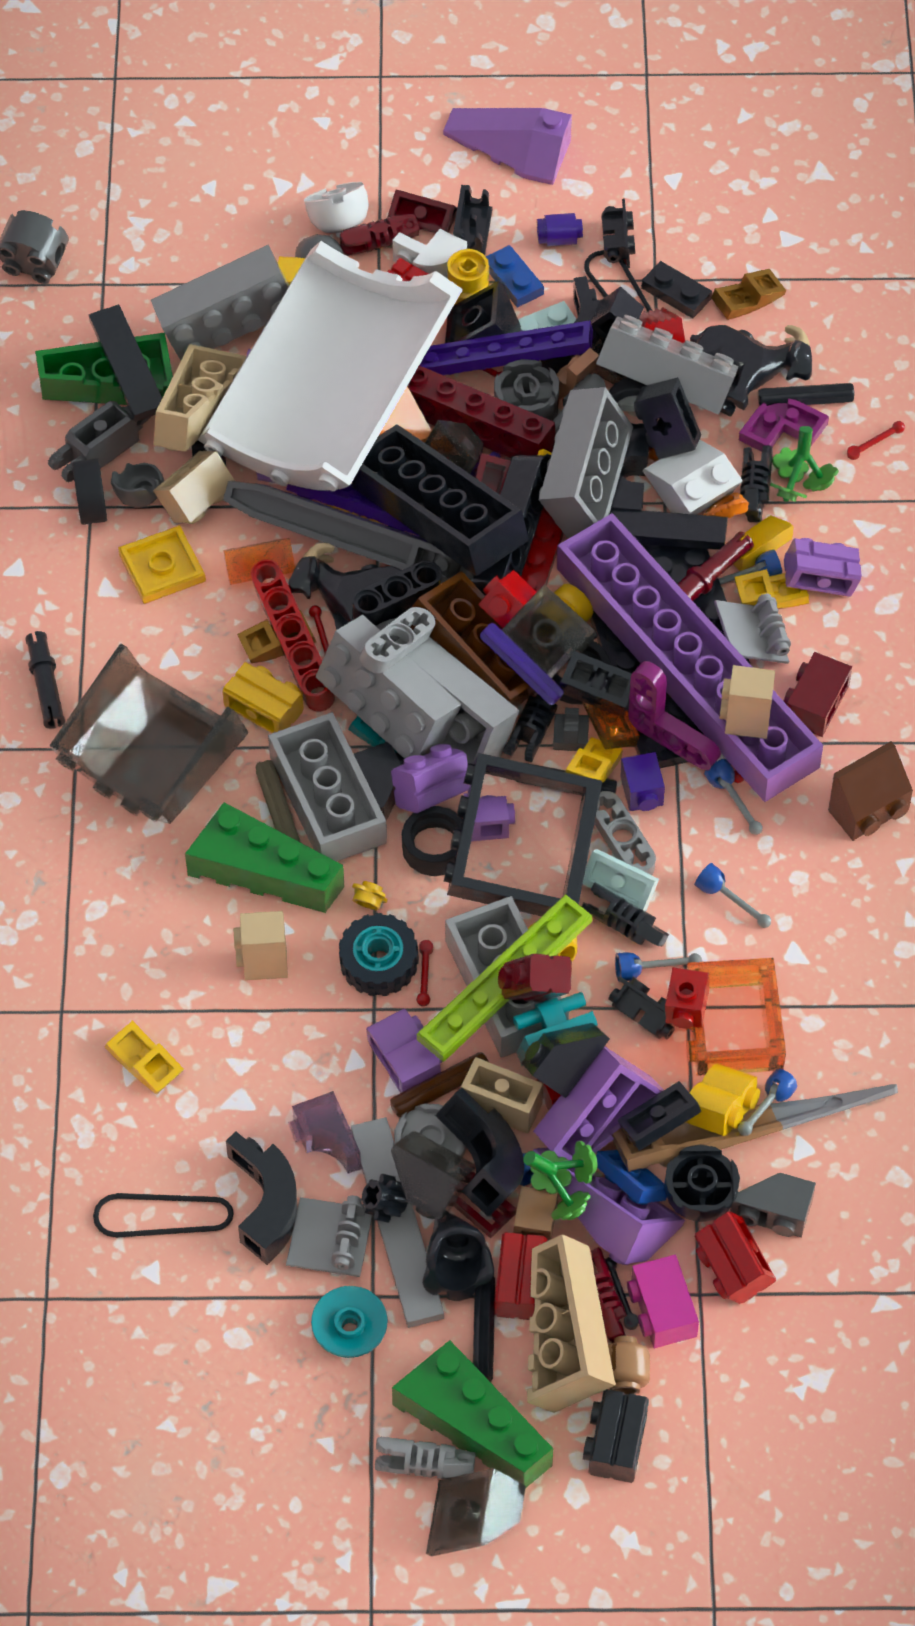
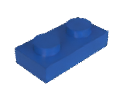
M510 245L486 256L489 263V274L496 282L500 281L504 285L509 299L517 308L544 295V285Z
M617 1150L597 1151V1168L605 1174V1178L620 1187L631 1201L641 1205H646L650 1202L666 1201L667 1195L664 1183L650 1170L644 1168L628 1172Z

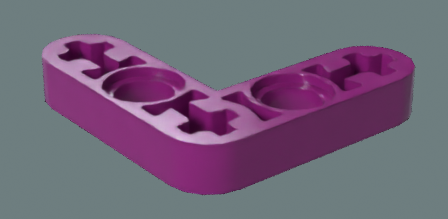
M649 661L642 662L631 675L628 713L631 724L644 735L702 770H709L721 756L719 747L705 735L665 712L666 675L654 663Z

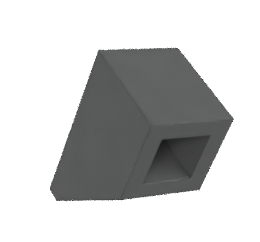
M777 1173L738 1192L730 1211L741 1216L747 1226L758 1225L772 1229L781 1236L791 1237L794 1235L802 1238L812 1205L816 1182L784 1173Z

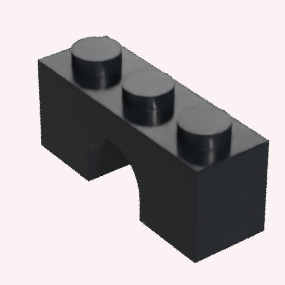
M632 430L611 509L641 511L643 509L644 483L631 482L625 478L628 476H646L643 472V469L648 466L649 457L646 430Z

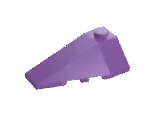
M452 108L444 127L443 135L472 151L480 150L491 156V161L498 165L504 163L514 169V173L522 178L553 185L571 141L572 114L546 108Z
M548 1148L533 1149L539 1155L549 1150ZM575 1168L567 1169L572 1175L571 1183L564 1187L569 1196L577 1191L588 1192L591 1196L586 1201L585 1211L577 1218L595 1242L609 1252V1257L619 1264L629 1265L630 1263L648 1261L684 1224L685 1219L660 1202H650L646 1205L637 1204L631 1201L620 1187L608 1181L605 1177H597L592 1174V1182L586 1184L577 1181Z

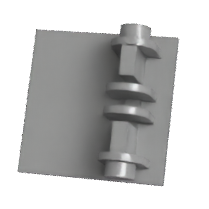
M763 594L759 596L755 606L719 600L714 601L726 639L744 658L785 664L790 662L787 654L790 651L791 642L787 637L785 624L782 622L781 614L778 613L777 601L774 597H771L770 594Z
M350 1195L347 1197V1201L336 1203L300 1197L286 1266L360 1277L372 1215L365 1213L366 1208L361 1204L362 1199L358 1196Z

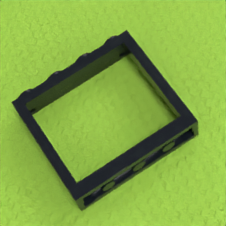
M478 753L474 764L468 763L463 784H468L469 790L467 796L461 795L457 810V816L463 817L461 829L454 828L450 849L456 850L454 862H447L443 882L449 883L447 895L484 904H490L512 896L519 912L543 916L560 900V898L464 877L484 775L488 774L582 796L563 896L566 894L579 904L602 781Z

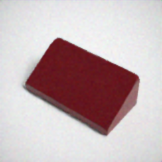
M396 189L387 217L414 214L419 229L435 234L439 229H442L449 233L456 218L457 207Z

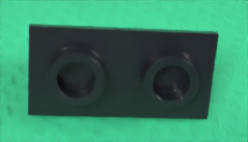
M623 198L622 208L608 206L601 214L604 235L603 253L610 263L626 259L627 267L630 268V255L636 254L634 235L628 236V230H634L633 211H626L625 198Z
M619 976L617 979L624 985L621 990L615 988L609 995L608 1000L613 1002L612 1007L618 1009L632 1020L636 1018L642 1009L645 1011V1014L638 1024L653 1033L658 1039L661 1037L666 1040L669 1039L675 1027L670 1023H666V999L661 996L657 1002L647 995L650 988L639 980L632 977L627 982Z

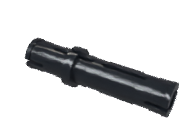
M35 631L37 641H34L32 633H29L25 638L31 659L28 663L29 671L35 678L43 715V724L46 728L55 729L54 719H57L59 727L66 722L54 675L56 663L54 658L50 656L47 634L42 631Z

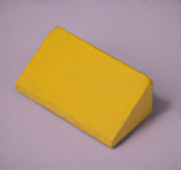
M772 515L768 516L745 532V536L741 538V541L748 535L752 539L754 547L733 565L739 571L755 565L759 555L772 549L777 550L792 540L794 526Z

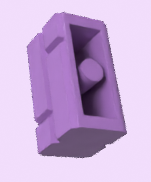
M793 538L784 556L786 587L851 597L862 577L861 565L859 564V548L846 547L842 543L828 544L815 542L810 538Z
M438 744L432 746L430 753L426 755H414L405 758L403 765L391 770L393 786L396 787L394 790L395 802L398 808L419 813L468 791L469 785L463 784L468 765L466 753L462 750L451 748L449 744Z

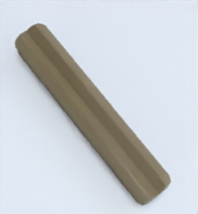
M271 760L257 763L255 767L256 774L275 829L300 842L274 763Z

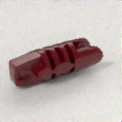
M414 214L387 217L384 220L379 219L376 222L372 221L368 224L364 223L360 224V226L343 230L340 234V246L343 254L346 256L371 252L374 249L378 250L381 247L386 248L393 245V239L399 232L414 238L419 235L420 229Z
M598 1247L591 1250L593 1263L598 1270V1273L594 1275L605 1333L609 1341L614 1343V1338L626 1336L620 1319L627 1315L602 1250Z

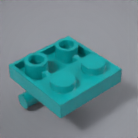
M582 992L560 1000L555 997L535 1004V1009L513 1016L517 1030L537 1023H541L543 1028L540 1031L524 1036L516 1052L520 1063L525 1059V1053L533 1042L538 1041L543 1033L594 1023L598 1026L593 1011L570 1020L566 1018L565 1013L586 1006V1000Z

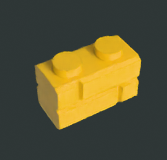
M247 662L243 663L222 691L225 707L270 733L291 727V724H294L304 710L303 694L295 684L289 681L283 683L275 679L267 668L263 666L254 667Z

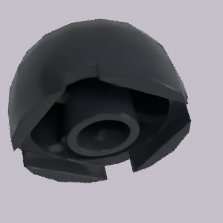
M701 1144L686 1147L680 1151L678 1156L670 1160L667 1165L664 1187L668 1203L676 1213L688 1220L698 1222L716 1220L729 1211L737 1198L740 1175L735 1162L732 1159L730 1162L727 1157L722 1155V1150Z

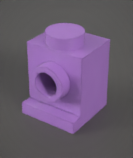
M482 796L479 800L471 841L509 838V824H515L514 803H507L506 796Z

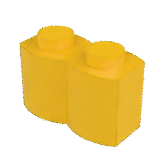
M718 1063L714 1064L708 1070L702 1082L697 1083L689 1092L698 1102L701 1113L685 1123L722 1136L727 1135L733 1128L737 1129L742 1122L743 1115L749 1109L753 1110L759 1101L760 1089L757 1088V1077Z

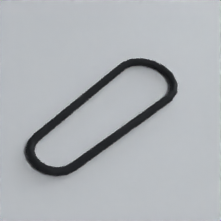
M604 250L588 256L585 260L584 269L587 276L605 298L608 294L589 269V263L593 258L604 255ZM619 260L639 298L649 312V310H652L624 260Z
M116 1193L108 1195L99 1201L95 1206L93 1219L95 1226L101 1233L106 1236L119 1238L218 1231L226 1228L231 1223L234 1213L230 1203L220 1197ZM114 1199L216 1202L223 1204L228 1211L227 1219L220 1225L113 1232L105 1229L99 1221V1212L102 1206Z

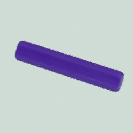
M489 624L481 632L480 639L548 705L552 706L561 699L564 690L496 624Z

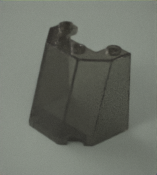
M120 643L49 746L58 755L55 760L70 771L77 770L94 783L92 788L103 797L110 799L112 795L122 801L120 805L135 816H138L141 812L154 822L161 821L171 824L249 732L233 709L226 707L220 716L148 673L140 666L128 647Z

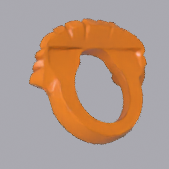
M732 493L715 502L703 515L731 518L734 515L746 513L749 502L740 493Z

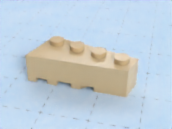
M189 344L156 410L153 445L165 447L171 451L179 450L186 452L200 437L247 356Z
M563 1234L532 1248L530 1297L535 1298V1311L529 1321V1332L534 1333L533 1354L528 1355V1370L532 1372V1388L527 1389V1403L553 1413L615 1386L590 1248L588 1245Z

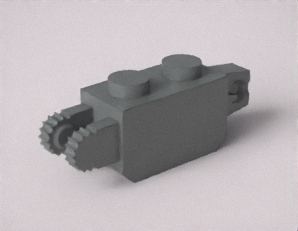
M109 401L68 431L65 436L66 444L51 454L48 465L53 470H58L67 464L61 472V476L68 483L74 480L72 462L99 459L101 469L139 441L138 432L143 428L142 425L151 417L135 422L128 406L121 407L117 402Z

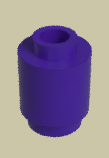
M575 213L544 215V218L537 219L538 244H546L547 247L577 245V238H583L582 219H576Z

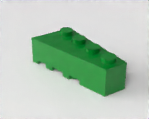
M165 333L136 336L135 340L163 398L173 378ZM99 342L35 351L42 400L104 404L109 401H115L119 405H127Z
M225 802L185 853L188 876L198 879L201 876L215 879L217 884L228 887L231 884L250 889V893L264 896V893L281 897L283 902L323 913L327 912L345 887L342 864Z
M451 1340L392 1387V1405L403 1413L406 1411L419 1419L420 1424L431 1431L436 1430L444 1435L459 1449L475 1452V1456L482 1460V1464L523 1490L553 1466V1447Z

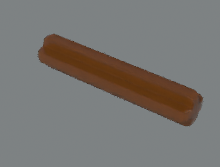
M478 1052L392 1097L390 1100L392 1110L397 1117H402L406 1112L408 1114L410 1111L415 1110L416 1106L428 1104L460 1087L475 1057L489 1062L485 1054Z

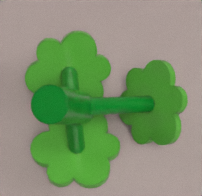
M809 426L799 428L797 449L791 451L789 448L784 447L772 459L774 467L779 469V476L784 479L789 478L786 488L773 483L770 484L771 487L779 489L777 496L782 497L784 502L789 500L796 502L798 496L807 498V495L793 491L795 483L800 482L804 474L808 472L809 466L812 472L809 474V478L804 481L803 486L805 489H811L813 492L830 487L835 480L834 476L839 472L838 468L833 467L831 463L825 464L820 468L810 454L813 429Z
M577 1141L572 1160H567L565 1157L558 1158L557 1154L551 1150L545 1151L541 1155L534 1151H528L524 1155V1163L534 1173L531 1177L532 1186L536 1190L546 1189L550 1194L558 1192L563 1200L557 1205V1209L552 1212L551 1217L553 1220L560 1218L562 1220H573L579 1217L585 1211L586 1201L591 1196L588 1192L583 1193L582 1191H577L569 1196L564 1187L571 1183L572 1175L567 1169L575 1168V1177L578 1182L591 1183L592 1174L597 1170V1157L592 1151L591 1146L585 1145L583 1141Z

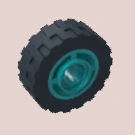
M376 913V915L370 916L367 914L359 920H354L351 926L345 929L343 938L339 942V959L342 974L346 976V981L350 986L353 985L357 991L368 993L369 996H388L389 993L401 991L403 986H407L411 982L412 976H415L417 972V964H419L418 944L413 930L409 929L407 923L402 919L400 921L391 914L389 916L383 915V913ZM382 951L386 953V955L381 958H374L371 956L374 952Z

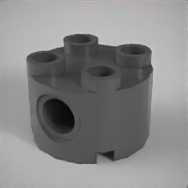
M26 210L18 211L16 216L12 213L0 237L2 269L12 276H18L20 272L29 274L35 281L48 284L51 277L55 275L68 245L69 237L66 231L61 226H59L58 230L52 227L53 220L42 214Z
M529 359L517 360L504 366L503 372L495 377L494 397L552 421L558 415L559 379L555 371L550 367L549 370L542 367V362Z

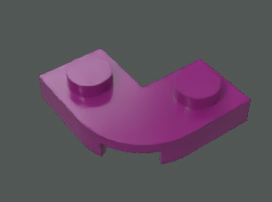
M789 398L788 403H777L769 406L763 403L755 410L740 430L738 440L762 452L763 446L771 445L773 447L783 432L798 439L799 428L809 426L813 429L812 446L828 425L829 416L806 404Z

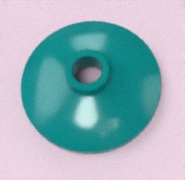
M343 1286L329 1291L317 1302L312 1313L311 1325L316 1341L324 1350L338 1357L354 1358L368 1354L381 1343L387 1331L388 1317L382 1301L374 1293L358 1286ZM348 1323H353L357 1326L354 1331H345L343 1329Z

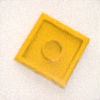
M180 525L118 547L119 556L143 604L206 582V575Z

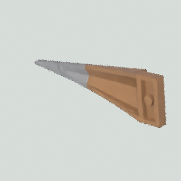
M890 1084L831 1096L771 1103L753 1124V1131L748 1136L741 1135L738 1128H733L727 1135L722 1136L697 1126L683 1123L640 1151L637 1150L621 1129L612 1134L614 1138L612 1141L628 1172L644 1169L658 1163L663 1167H667L670 1160L678 1156L680 1151L686 1147L701 1144L722 1150L898 1093L897 1084ZM760 1104L756 1105L753 1110L749 1109L743 1115L742 1122L747 1121Z

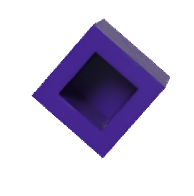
M656 752L621 758L620 778L629 811H649L658 806H663L665 785Z

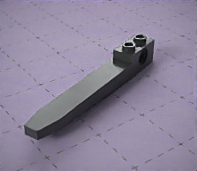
M228 481L223 501L252 518L324 543H329L335 547L401 570L421 561L434 562L441 568V583L461 571L473 581L474 574L422 537L265 484Z

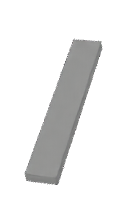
M387 1117L351 1125V1133L366 1185L370 1179L379 1181L381 1174L396 1176V1181L406 1184ZM405 1185L404 1189L408 1193V1205L401 1214V1217L391 1216L389 1223L377 1221L406 1324L410 1328L444 1319V1311L439 1294L432 1295L423 1287L422 1279L427 1267L425 1262L426 1250L408 1188Z

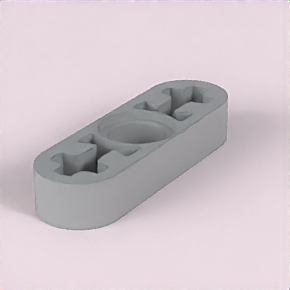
M413 607L408 609L366 641L360 654V662L363 667L374 673L386 672L430 637L435 626L434 616L424 608ZM411 625H417L414 630L410 628ZM390 636H398L402 638L406 644H398L394 642L390 638ZM382 649L385 651L384 656L381 654L378 655L379 653H381Z
M609 791L600 792L594 825L615 858L653 875L656 855L639 827L615 793ZM604 805L607 809L612 808L611 816L613 821L610 822V816L605 810H600V806ZM624 829L629 831L633 837L629 841L620 842L613 837V833ZM634 849L639 861H646L645 866H641L639 863L633 864L634 854L632 851Z

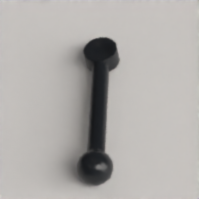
M607 1257L605 1259L627 1315L624 1318V1326L628 1330H634L639 1324L638 1316L633 1314L616 1271L617 1262Z

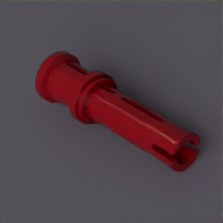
M738 532L700 567L693 566L689 568L686 576L677 585L692 601L701 594L705 595L710 592L713 581L743 555L753 549V541L748 535L741 541L745 533Z

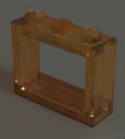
M774 957L687 963L688 970L709 972V988L758 985L766 1048L707 1052L704 1023L702 1028L691 1027L685 1029L692 1032V1040L687 1041L688 1061L695 1062L696 1075H706L708 1070L717 1063L744 1073L775 1071L777 1069L784 1070L786 1047Z

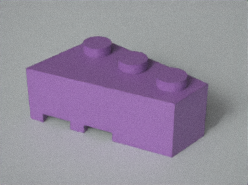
M604 1046L568 1096L565 1098L561 1095L533 1132L549 1150L554 1151L559 1157H565L567 1160H572L577 1141H583L585 1145H590L592 1151L596 1153L614 1139L612 1134L620 1129L617 1121L619 1118L661 1093L664 1089L649 1074Z

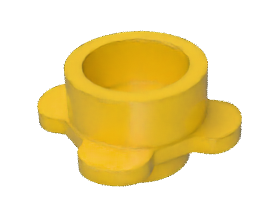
M363 881L362 885L357 883L352 885V888L355 889L352 901L362 907L379 910L381 903H387L388 901L385 898L386 894L382 892L383 888L375 883Z

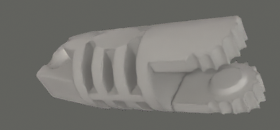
M381 1436L376 1440V1449L383 1454V1456L379 1455L375 1459V1470L406 1475L414 1473L415 1476L430 1478L437 1476L438 1479H453V1477L472 1478L474 1474L475 1452L456 1449L455 1446L441 1444L440 1446L436 1445V1443L423 1441L415 1443L414 1440Z

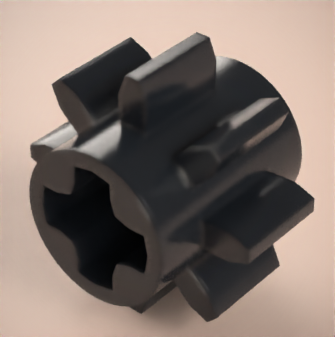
M381 1174L379 1181L370 1179L362 1192V1203L366 1208L365 1213L374 1215L375 1220L386 1223L390 1222L391 1216L401 1217V1214L408 1205V1193L404 1189L406 1184L396 1181V1176Z

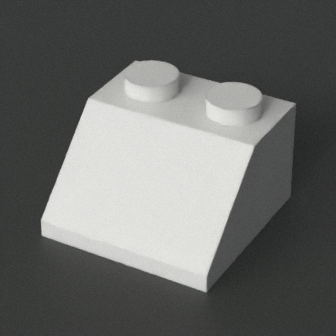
M699 440L696 449L693 451L659 459L643 469L644 474L671 513L698 515L721 498L732 494L743 481L726 455L702 440Z

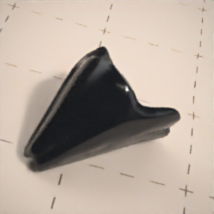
M450 1212L438 1213L426 1252L425 1262L427 1267L422 1279L423 1287L432 1295L445 1291L447 1292V1299L451 1301L466 1300L474 1295L478 1286L489 1283L493 1279L494 1264L484 1235L477 1228Z

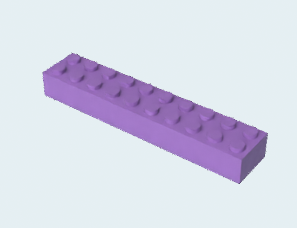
M613 513L557 545V570L571 585L577 587L585 594L596 614L640 663L649 661L657 665L664 672L667 678L666 692L702 733L719 747L721 754L764 802L820 768L823 744L774 690L767 739L725 734L726 720L719 719L724 678L731 679L733 665L752 666Z

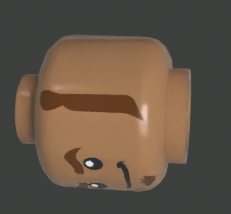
M618 1336L614 1338V1343L608 1344L615 1386L611 1387L610 1390L624 1392L627 1395L629 1393L636 1395L640 1393V1388L645 1387L650 1381V1352L646 1346L637 1343V1338Z

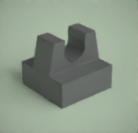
M565 707V714H555L553 750L578 751L579 748L584 749L588 743L589 715H579V708Z

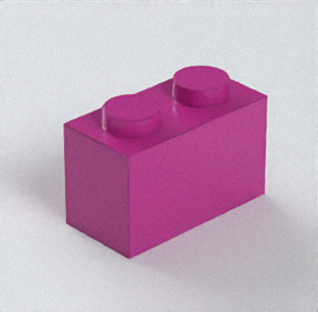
M676 1254L633 1265L631 1280L627 1281V1289L631 1302H638L642 1313L638 1315L639 1326L644 1337L650 1336L653 1348L696 1338L699 1320Z

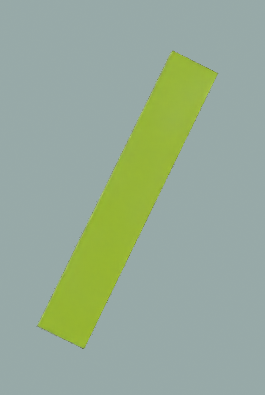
M565 894L416 1034L417 1041L444 1062L510 1000L503 998V995H501L502 989L498 985L499 970L504 966L505 962L531 954L549 955V957L557 956L592 922V915Z

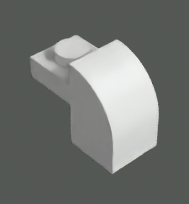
M439 229L429 243L425 245L399 232L393 239V262L396 263L399 258H402L429 274L437 271L448 279V260L455 252L467 249V241Z

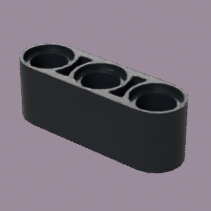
M421 561L359 590L353 597L352 621L364 615L377 626L389 619L398 618L408 609L412 608L419 597L441 584V568L434 562Z

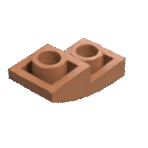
M591 348L581 356L576 355L573 357L569 364L562 367L557 373L559 379V399L565 398L570 390L582 379L595 371L599 355Z

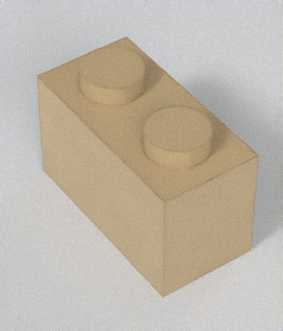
M199 451L153 491L174 523L194 524L206 515L205 510L208 507L223 501L228 481H235L217 451Z
M733 665L731 679L724 678L719 719L726 720L725 734L767 739L776 670Z
M283 911L240 913V927L233 928L234 948L236 950V966L244 967L245 980L288 978Z
M475 1057L461 1085L487 1113L495 1108L510 1127L527 1134L543 1104V1083Z

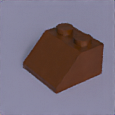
M892 741L834 773L828 811L852 841L862 835L869 836L879 829L881 824L892 818L894 820L901 818L910 808L913 789L896 746Z

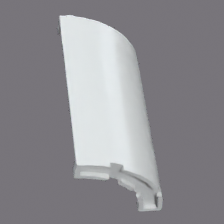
M320 241L308 253L198 440L205 444L204 448L207 451H217L220 457L223 455L244 467L270 477L273 482L285 487L291 484L324 491H336L350 486L463 289L437 271L423 276H413L411 281H402L399 275L378 269L371 274L359 269L358 261Z

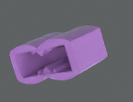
M405 1009L366 1028L367 1040L372 1050L386 1068L400 1093L440 1073V1063H442L438 1057L417 1041L416 1034L423 1028V1025L416 1015L411 1017Z

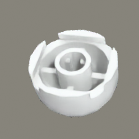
M361 181L336 185L337 189L328 192L325 188L304 198L306 212L311 223L325 233H336L338 238H340L343 230H348L361 224L367 216L369 207L367 191Z

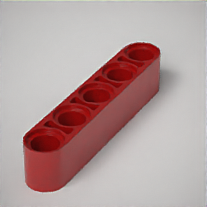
M260 560L251 569V578L256 594L280 643L297 686L303 694L306 705L313 711H325L333 705L335 695L316 678L322 663L319 652L280 566L273 560ZM274 578V580L269 583H262L266 579ZM286 605L282 610H274L278 606ZM290 633H299L295 637L287 638V635ZM303 660H312L307 665H299ZM315 688H324L323 691L319 693H311V691Z

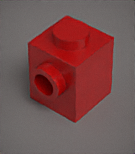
M513 570L502 579L498 576L494 577L483 589L486 596L478 605L504 628L523 612L538 593Z
M672 968L665 1003L666 1023L683 1029L691 1027L702 1028L709 995V972Z

